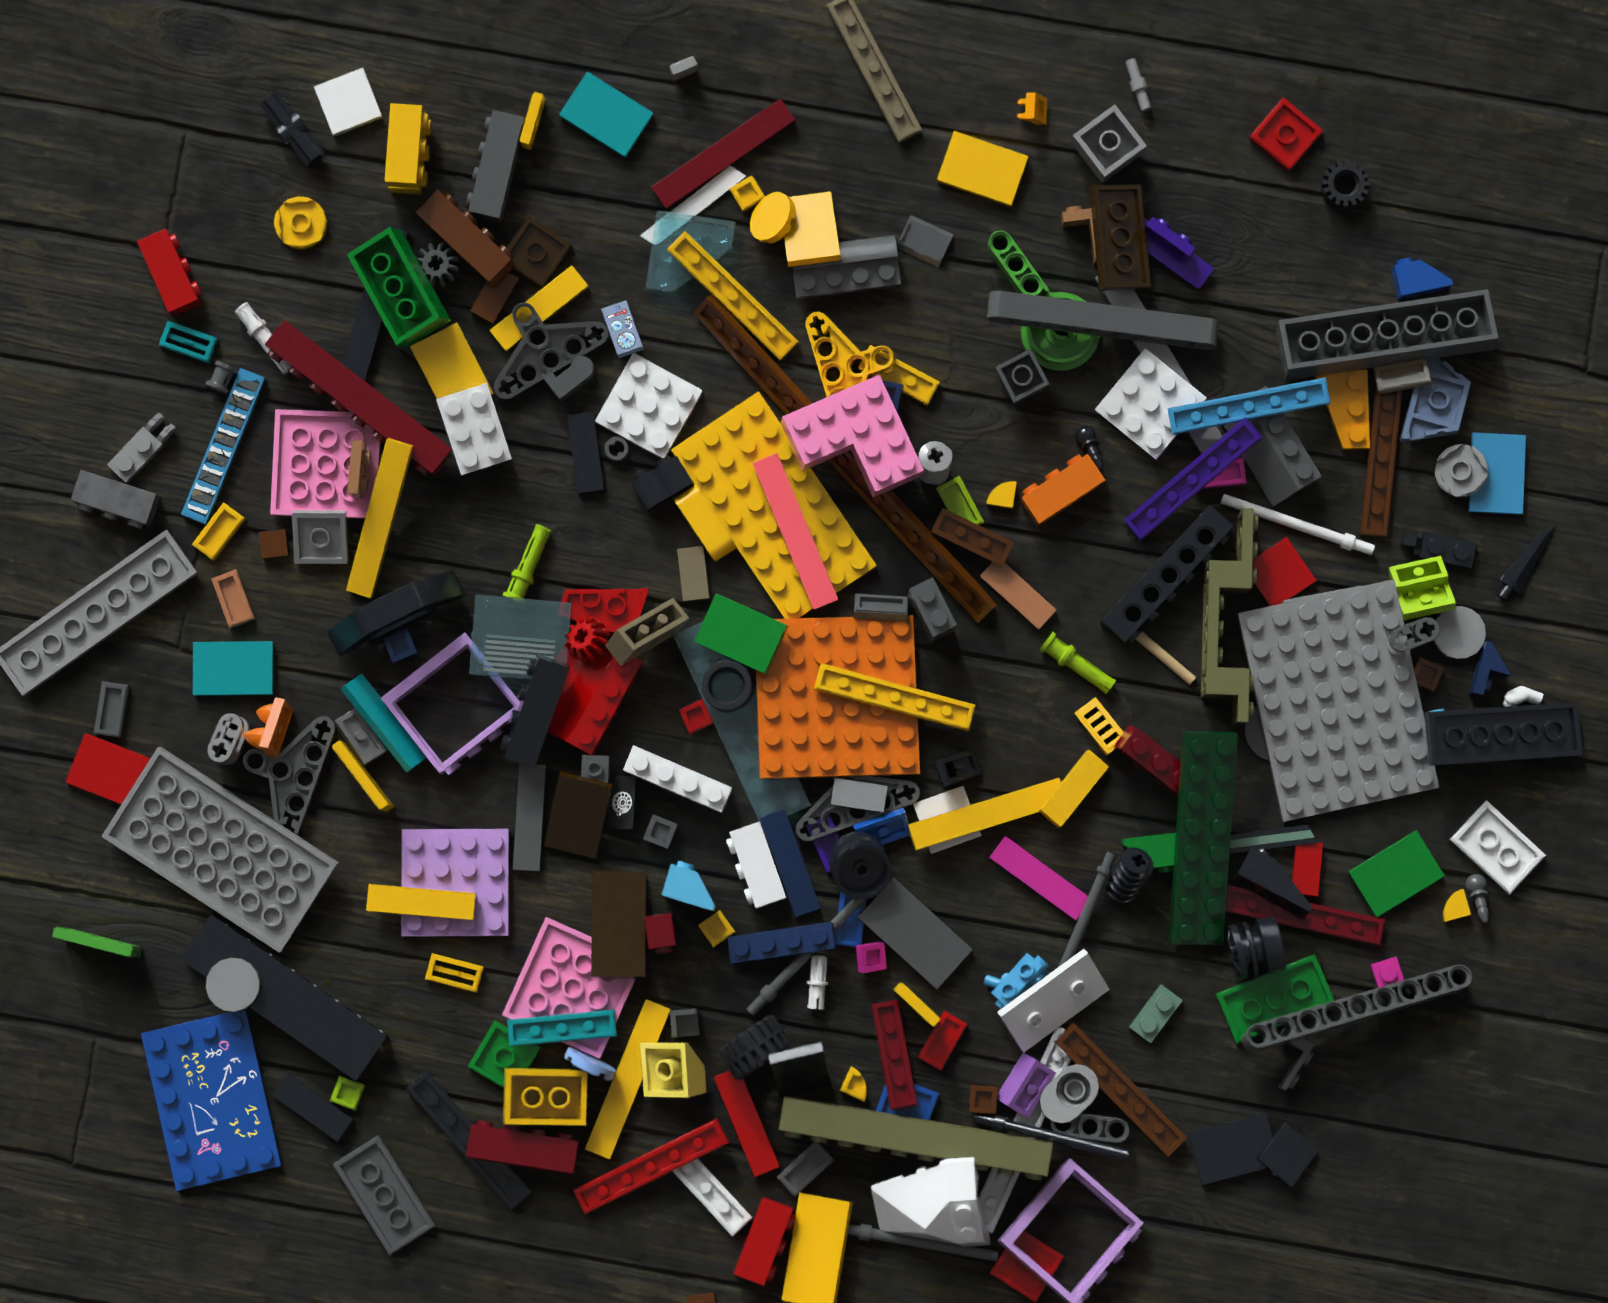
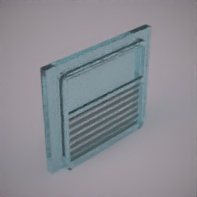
M476 594L473 631L471 633L472 644L469 674L528 679L529 675L526 674L529 661L530 659L535 660L537 654L567 663L568 650L564 644L568 641L565 634L569 633L571 603Z

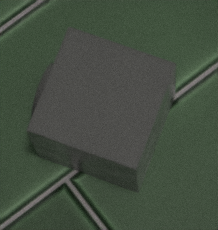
M1031 349L996 367V371L1014 405L1050 387Z

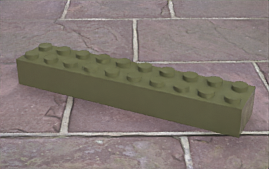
M792 1096L784 1097L779 1130L785 1131L784 1136L800 1138L802 1134L811 1135V1141L827 1143L828 1138L838 1140L837 1145L852 1148L855 1143L864 1144V1150L880 1152L881 1148L891 1149L892 1155L907 1157L908 1152L918 1154L917 1159L934 1161V1157L945 1158V1160L974 1157L976 1169L987 1171L988 1166L997 1167L998 1173L1014 1175L1015 1171L1025 1172V1178L1041 1180L1042 1175H1048L1053 1145L1050 1141Z

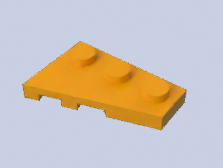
M1367 369L1315 376L1316 379L1326 377L1331 403L1327 405L1342 450L1369 449Z

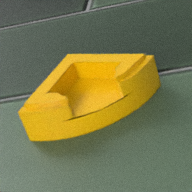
M1010 481L998 485L990 493L986 505L1012 509L1017 482Z
M1464 889L1454 892L1447 900L1443 910L1444 922L1471 915Z
M851 1066L840 1091L864 1102L867 1093L865 1080L861 1073Z

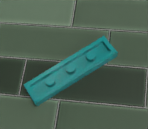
M362 673L341 688V691L406 773L427 758Z
M615 1009L507 1020L509 1047L617 1036Z

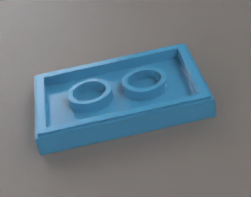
M1474 432L1471 434V446L1477 448L1485 456L1488 463V478L1485 485L1477 493L1469 496L1468 512L1523 514L1526 435Z

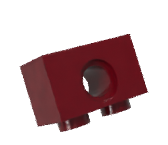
M667 913L644 917L649 949H655V954L672 952V946H677L673 914Z

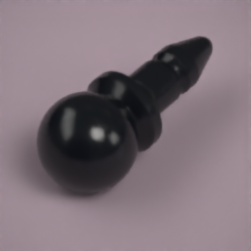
M1080 426L1075 432V440L1081 445V450L1087 452L1096 467L1101 470L1103 464L1097 449L1099 442L1095 439V431L1090 426Z

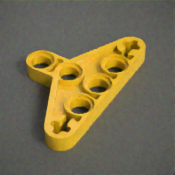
M813 312L807 317L806 329L827 397L869 379V376L886 371L895 364V354L889 347L877 346L861 352L825 314ZM816 318L825 321V324L821 325L822 333L826 335L829 332L830 337H821L815 340V337H820L818 329L812 328V325L816 323ZM824 342H830L833 347L832 353L826 357L821 356L819 353L820 345ZM880 351H887L890 355V360L886 365L881 366L876 361V356ZM856 359H862L865 363V368L861 373L856 374L852 371L851 364ZM831 367H837L840 371L839 379L834 382L829 381L826 376L828 369Z

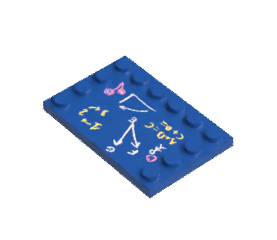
M247 1008L141 1033L176 1191L282 1166Z

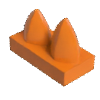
M275 698L273 704L265 705L256 711L258 717L266 726L244 733V738L252 746L263 750L267 756L278 758L294 709L285 699Z

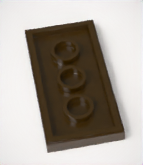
M1141 184L1090 186L1099 291L1150 289L1151 279Z
M592 871L591 978L645 979L644 917H646V872Z

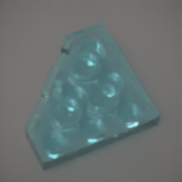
M657 211L646 290L673 293L694 278L666 251L684 231L717 261L732 250L735 222Z

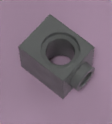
M582 755L581 776L609 783L611 758L609 756Z

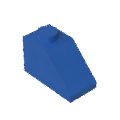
M1404 258L1396 261L1397 265H1394L1390 270L1397 301L1449 290L1453 285L1452 279L1422 260L1412 261V258Z

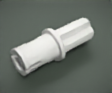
M814 955L811 957L810 981H807V984H810L807 1008H825V985H828V982H826V956Z

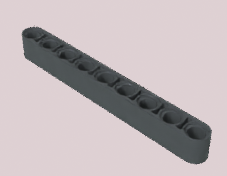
M1006 291L989 292L987 320L994 323L1211 350L1217 348L1218 320L1213 318Z
M1461 964L1260 1022L1252 1025L1244 1032L1242 1044L1250 1052H1259L1462 991L1471 983L1472 974L1466 966ZM1452 973H1456L1461 977V985L1453 982ZM1428 980L1436 984L1437 992H1432L1428 989ZM1402 988H1407L1411 991L1412 999H1406L1402 995ZM1377 995H1382L1386 998L1387 1007L1378 1004ZM1355 1002L1361 1005L1362 1014H1356L1352 1010V1003ZM1327 1010H1332L1337 1014L1336 1022L1330 1021L1327 1018ZM1302 1017L1311 1020L1312 1029L1303 1027L1301 1024ZM1276 1025H1283L1287 1030V1036H1280L1276 1032ZM1251 1032L1260 1034L1262 1037L1261 1044H1256L1251 1040Z

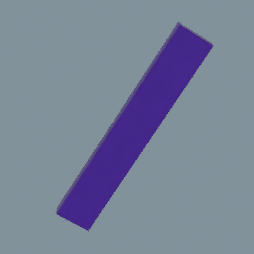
M1246 417L1243 418L1124 519L1125 523L1142 540L1261 440L1263 436Z

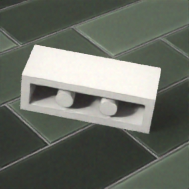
M760 822L729 832L731 838L726 840L731 855L737 853L740 863L735 866L740 880L745 878L749 887L744 890L749 905L754 904L757 909L785 899L786 896Z

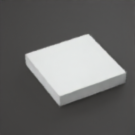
M363 68L314 86L333 136L383 118Z
M964 786L913 804L919 821L970 805ZM977 831L929 846L930 853L933 854L980 837L981 833Z

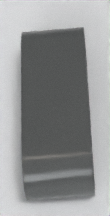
M1081 1113L1070 1121L1069 1127L1064 1131L1058 1130L1055 1122L1050 1120V1127L1054 1132L1083 1139L1117 1143L1124 1141L1129 1134L1127 1123L1116 1117ZM1087 1119H1093L1096 1123V1130L1092 1134H1085L1082 1130V1124ZM1118 1122L1123 1127V1133L1121 1136L1114 1138L1109 1133V1127L1111 1124Z

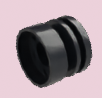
M1274 916L1255 920V932L1251 933L1246 922L1241 923V935L1235 924L1228 926V952L1232 966L1235 968L1240 980L1248 979L1247 966H1249L1252 976L1257 977L1259 972L1258 964L1260 963L1263 964L1267 974L1286 970L1284 948Z

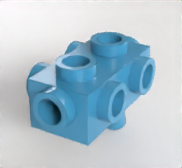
M1026 953L1009 973H1005L1001 979L987 975L984 979V985L995 988L991 993L998 999L995 1004L1002 1009L1050 973L1047 971L1050 965L1037 955L1034 959Z

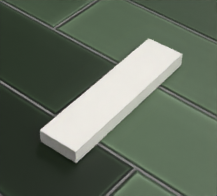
M699 1159L673 1170L677 1177L732 1236L753 1218Z

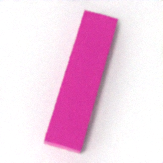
M1004 836L989 858L1076 921L1082 912L1088 896Z

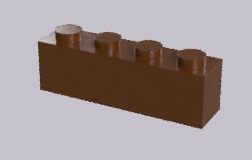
M437 190L415 213L428 228L445 244L451 247L462 260L494 289L515 267L511 260L513 254L504 245L498 247L492 242L495 238L486 228L480 230L474 224L477 221L466 210L463 213L456 208L458 203L448 193L443 196Z

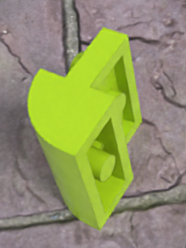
M1441 556L1389 567L1390 580H1395L1404 621L1456 609V602L1448 583V573Z

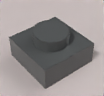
M653 814L643 839L669 849L678 824Z

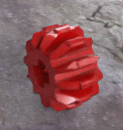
M587 616L585 620L577 618L576 626L569 625L571 632L565 634L568 641L564 646L569 650L571 657L583 663H588L589 660L597 662L598 654L605 655L603 649L606 647L605 645L608 642L606 639L610 634L601 621Z

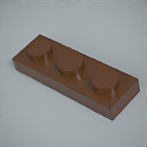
M942 508L931 530L932 533L1001 566L1004 565L1014 542Z

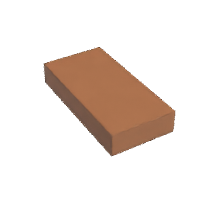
M238 570L211 578L230 629L255 620Z

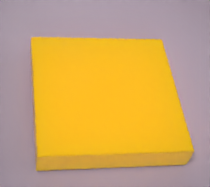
M899 983L893 989L932 1027L939 1022V1017L903 983Z

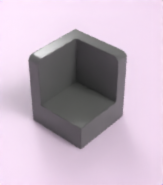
M698 1008L670 1011L672 1038L700 1035Z

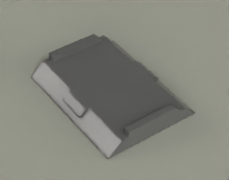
M911 215L897 243V249L939 268L954 234Z

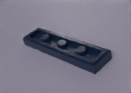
M781 808L759 816L795 917L820 909L785 809Z

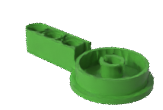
M996 231L990 236L988 242L989 254L1017 293L1086 302L1074 294L1049 292L1050 290L1007 232ZM997 239H1002L1006 242L1007 247L1004 250H997L994 248L993 242ZM1013 260L1019 261L1022 264V269L1018 272L1011 271L1008 263ZM1026 282H1034L1038 290L1034 293H1028L1024 290L1023 285ZM1021 326V339L1025 350L1031 349L1039 365L1053 371H1067L1084 364L1093 355L1100 336L1068 332L1066 336H1060L1054 330Z

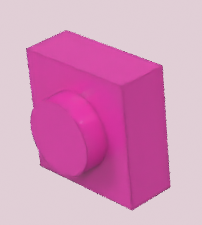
M879 941L856 945L858 972L867 973L887 969L884 942Z
M1397 957L1370 964L1377 988L1404 980Z

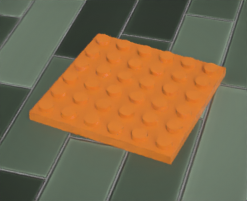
M907 615V622L857 619L854 617L775 619L789 627L767 674L755 670L760 779L919 775L918 718L814 690L821 663L916 689L913 615Z

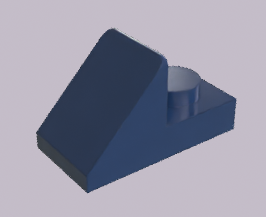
M1489 641L1484 642L1481 647L1469 695L1476 697L1483 696L1484 692L1488 693L1492 683V677L1489 676V673L1503 677L1511 676L1493 643Z

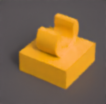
M1036 92L1026 93V99L1018 100L1019 105L1025 106V113L1017 114V117L1036 125L1046 124L1048 98Z

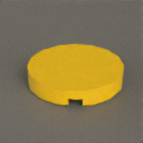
M774 192L765 196L756 205L751 216L750 231L753 236L759 241L769 244L782 239L792 226L790 225L791 219H795L796 209L793 200L781 192Z
M298 196L288 199L277 210L274 226L278 237L284 244L293 249L304 250L314 247L322 240L327 230V218L324 210L317 202L308 197Z

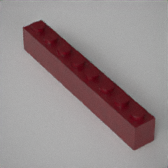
M283 320L265 343L269 350L268 356L279 364L283 360L290 366L288 371L299 380L302 377L311 382L309 387L320 396L325 393L331 397L330 403L341 412L346 409L353 414L351 420L363 428L365 425L373 430L371 435L382 444L386 442V439L391 438L413 445L414 448L411 455V460L415 462L413 467L422 475L426 476L429 473L435 477L454 453L451 447L286 320Z

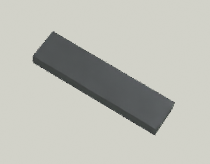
M519 763L513 870L540 871L546 765L536 764L535 768Z

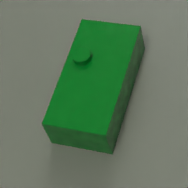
M389 227L347 254L397 346L408 348L451 321L402 230Z

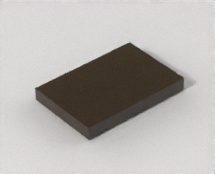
M561 771L544 846L596 859L613 784Z

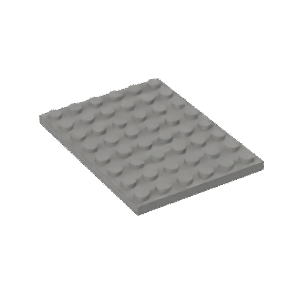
M1394 579L1237 613L1250 675H1254V695L1282 822L1439 788L1435 766H1429L1425 718L1410 650L1397 652L1390 647L1388 641L1392 631L1404 626ZM1399 632L1397 633L1398 638L1395 639V643H1401L1405 647L1407 635L1402 636Z

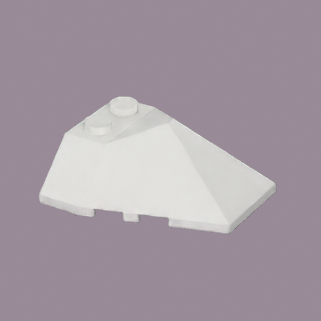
M975 1158L947 1159L941 1161L939 1166L927 1170L925 1167L918 1169L916 1174L907 1177L901 1175L872 1185L871 1191L879 1229L960 1246L990 1245L987 1221H982L977 1196L978 1174Z

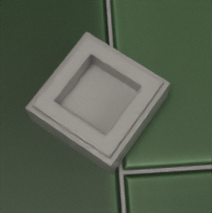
M694 56L670 65V72L674 81L698 71Z

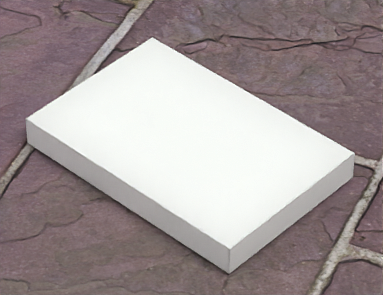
M1487 800L1449 839L1507 894H1511L1546 856Z

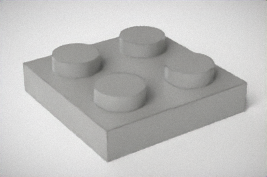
M293 510L294 564L348 563L346 510Z

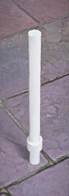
M1223 494L1220 503L1238 510L1254 508V515L1340 544V548L1349 551L1354 549L1372 555L1375 547L1373 544L1355 539V535L1346 532L1343 535L1227 494Z

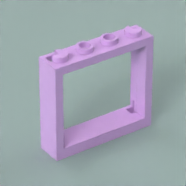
M463 633L381 697L386 706L441 775L445 772L450 775L461 766L459 761L466 756L469 759L482 750L480 745L487 739L492 742L503 733L501 728L509 723L513 709L518 710L520 701L497 672L486 671L513 705V708L444 762L439 759L397 705L400 700L467 648L482 667L493 668L492 666L484 665V662L489 661L484 660V655L466 633Z
M1069 1158L1062 1163L997 1242L1067 1303H1082L1090 1295L1088 1289L1094 1282L1099 1284L1108 1272L1105 1269L1111 1261L1115 1264L1123 1256L1125 1251L1122 1248L1128 1241L1133 1243L1142 1231L1140 1227L1143 1222ZM1073 1175L1128 1225L1070 1293L1013 1242L1066 1179Z

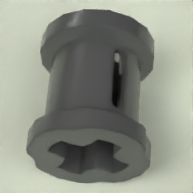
M216 361V369L211 380L207 381L205 385L227 395L228 384L233 374H236L238 370L223 362Z

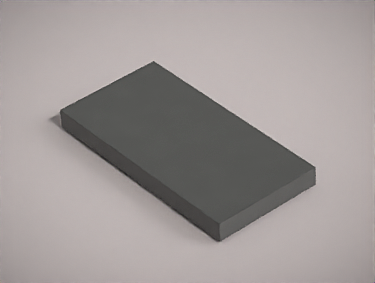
M894 877L889 881L887 887L858 916L864 924L936 989L973 950Z
M377 1135L333 1164L389 1255L436 1226L380 1135Z

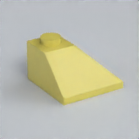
M640 1043L644 1097L689 1098L706 1093L705 1066L688 1043Z

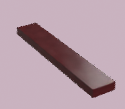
M780 98L653 185L651 189L667 210L793 124L795 118Z
M1227 885L1226 912L1255 919L1274 916L1278 924L1380 946L1385 919L1309 903L1312 908L1304 920L1245 888Z

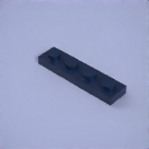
M833 922L728 937L730 964L733 965L837 950Z

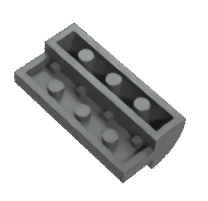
M895 235L838 242L841 260L792 266L796 299L901 286Z

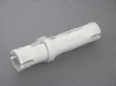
M245 302L234 313L248 329L247 333L253 336L265 352L268 353L269 350L265 343L272 333L267 328L265 320H261L249 303ZM273 360L282 374L289 372L290 366L283 360L280 364Z

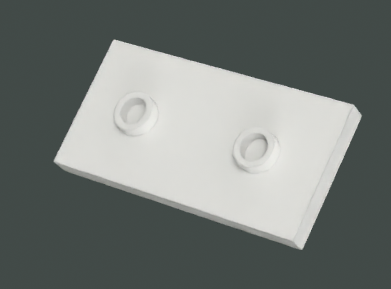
M1083 949L997 1013L1019 1048L1025 1052L1110 989L1089 954Z

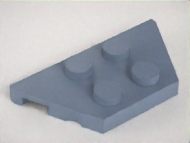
M1439 358L1427 360L1431 385L1413 388L1400 442L1451 435L1458 432L1471 382L1462 374L1456 373L1453 367L1446 361L1442 362Z

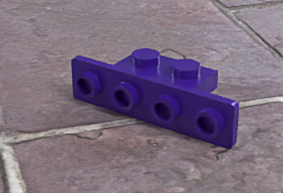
M1152 217L1150 221L1145 219L1148 254L1194 288L1200 289L1213 271V267L1193 253L1195 247L1192 246V240L1184 234L1177 235L1170 230L1172 228L1171 225L1161 218L1156 220Z

